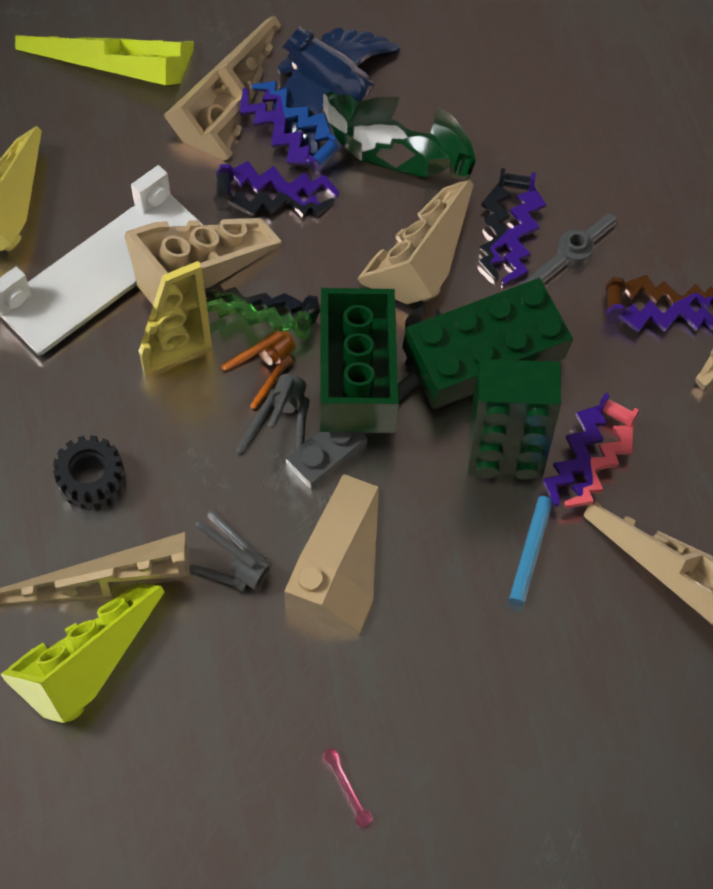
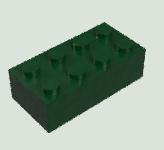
M537 278L406 327L402 349L432 408L436 409L474 394L479 359L558 362L566 358L573 337L541 278Z
M321 288L320 432L396 433L399 400L395 289Z
M479 359L468 429V474H477L483 478H493L498 475H514L519 479L543 477L561 408L560 362Z

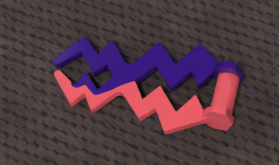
M605 393L599 405L576 412V417L584 431L569 434L565 437L576 458L574 460L553 463V467L559 475L543 478L544 486L555 507L560 505L556 487L572 485L571 489L578 496L565 501V508L593 504L594 500L590 493L603 492L602 485L595 471L618 466L619 462L616 455H632L633 427L639 416V409L634 408L631 411L610 400V394ZM604 413L626 424L623 426H613L612 428L619 441L599 444L603 457H590L585 445L603 442L604 439L597 426H607V422L603 417ZM582 473L586 482L575 484L573 474Z

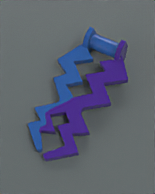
M276 81L251 85L253 91L265 92L262 98L263 103L250 105L249 91L247 88L243 89L240 115L255 114L253 126L274 124L271 146H289L287 165H307L319 175L322 172L321 167L336 152L340 153L343 146L331 134L325 114L320 113L309 117L308 106L287 108L288 89L277 90ZM277 101L276 110L267 111L266 102ZM298 118V130L317 128L314 139L315 143L325 140L327 142L312 157L310 155L311 145L301 147L303 140L302 131L286 133L287 121Z

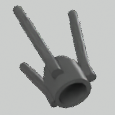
M292 374L279 376L275 389H270L267 400L237 447V453L242 454L273 405L275 408L268 423L269 427L274 428L282 412L293 413L297 409L296 449L304 444L306 410L310 400L304 396L307 384L302 378Z
M209 511L208 516L241 549L203 521H198L196 526L236 557L230 570L235 572V577L195 564L190 566V571L230 584L242 592L245 591L247 586L256 590L268 575L272 563L267 561L266 556L256 551L215 511Z

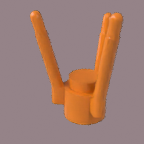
M278 327L254 346L223 363L220 368L223 371L230 370L256 354H259L268 365L278 364L250 405L252 409H257L283 371L294 363L290 355L296 351V344L286 330Z

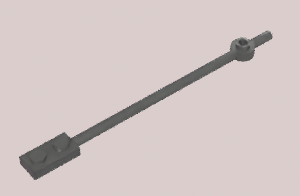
M607 213L585 232L569 230L563 233L558 242L557 255L521 284L537 278H541L544 284L566 265L581 267L587 264L592 257L594 242L617 224L615 216ZM572 243L579 244L581 246H574L572 245ZM414 371L398 383L399 401L420 385ZM318 431L286 457V465L312 490L367 445V437L362 432Z

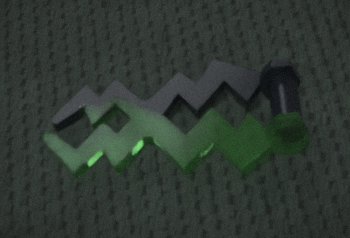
M221 285L205 289L206 298L215 297V300L206 302L208 312L216 311L219 318L234 313H241L249 326L268 321L274 332L293 330L297 338L307 340L313 326L312 323L315 324L320 313V304L317 296L308 295L301 302L286 293L271 298L266 292L244 297L236 287L224 290ZM230 299H231V301H232V302H228V303H225V302H224V301L230 300ZM261 304L265 309L256 311L254 307ZM285 306L289 313L280 316L276 309ZM297 313L293 319L291 315Z

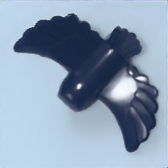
M299 26L282 47L288 52V55L278 66L277 70L279 74L293 73L287 79L286 85L282 86L279 90L288 89L287 108L308 106L309 117L324 113V93L334 92L337 95L345 93L352 96L358 102L364 101L372 91L374 83L358 66L369 57L381 53L398 52L401 48L398 44L389 42L387 38L376 36L368 31L358 32L352 29L345 31L342 28H335L331 33H325L322 39L319 40L314 37V33L308 29L306 32ZM277 101L273 102L272 110H276ZM298 118L287 121L286 133L302 131L303 140L301 147L311 145L310 155L313 157L320 149V142L315 143L314 140L317 128L298 130Z

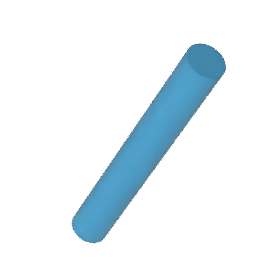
M539 496L509 598V602L514 605L522 606L525 603L553 504L551 499L546 496Z

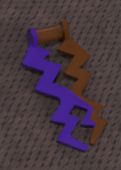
M647 275L627 282L623 278L613 277L605 284L608 310L606 311L607 323L617 324L623 321L638 333L648 320L651 319L665 332L677 317H682L695 331L698 330L702 322L713 331V316L707 310L710 302H713V288L711 286L704 293L695 283L684 295H679L665 281L655 287ZM640 290L650 298V301L641 311L637 309L634 303L627 311L625 306L622 305L623 292L627 294L631 301ZM663 296L672 305L665 313L656 306ZM694 300L702 306L697 312L690 306Z

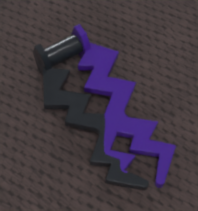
M249 161L235 168L228 164H220L216 171L217 186L214 203L217 209L227 210L233 206L252 217L255 216L262 206L272 214L287 203L291 204L302 218L310 210L316 217H319L335 204V198L339 197V191L325 174L311 182L304 172L296 180L288 183L274 166L259 176ZM234 179L240 187L248 181L256 193H259L269 184H272L279 194L272 200L264 190L253 200L249 201L242 190L233 197L230 187ZM323 187L334 198L319 203L314 193ZM304 191L310 198L303 202L298 194Z
M501 168L499 183L481 205L492 213L484 219V222L496 235V238L479 246V250L486 255V257L479 260V264L493 280L497 281L499 274L494 265L504 263L505 259L514 271L502 279V285H507L529 273L520 260L531 257V253L518 239L539 230L540 226L529 214L546 207L545 201L534 186L536 173L533 172L531 176L505 173V169ZM503 187L529 190L517 196V199L523 204L510 209V213L520 224L507 230L500 223L509 219L510 215L499 202L511 198V194ZM506 246L511 252L504 255L503 259L496 250Z

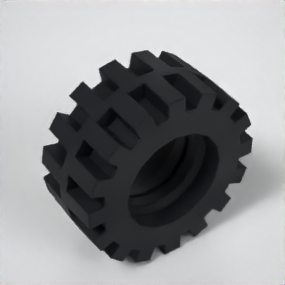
M91 435L90 440H85L84 436L77 437V443L74 444L70 440L66 443V450L60 448L57 452L59 459H54V478L61 495L69 504L73 502L75 507L80 509L85 504L88 510L95 509V504L99 503L102 508L107 505L106 500L108 498L114 501L118 497L116 491H122L124 487L125 471L118 449L114 445L111 446L110 442L105 438L99 442L97 436ZM96 462L105 467L102 477L94 482L81 483L73 477L77 468L85 463Z

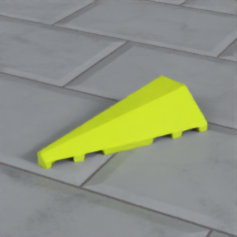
M16 35L15 50L167 86L181 83L194 51V41L173 42L120 38H59V36Z

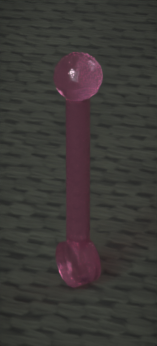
M332 748L326 749L322 755L323 761L331 765L356 813V825L360 828H367L372 821L371 814L361 807L338 763V752Z

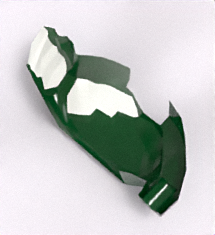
M334 92L324 93L323 109L328 125L331 126L339 142L360 161L426 178L450 167L451 176L464 179L470 178L476 163L472 142L458 121L445 110L436 106L435 119L431 131L420 133L411 131L398 121L392 119L400 97H376L358 102L352 96L345 93L337 95ZM394 143L402 144L415 154L414 157L396 168L376 155L381 148L392 149Z

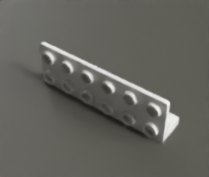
M159 165L131 184L134 199L133 207L29 282H27L26 275L17 266L0 277V316L37 355L46 353L137 285L125 240L126 231L154 222L168 221L169 226H187L188 221L198 220L171 195L168 173Z

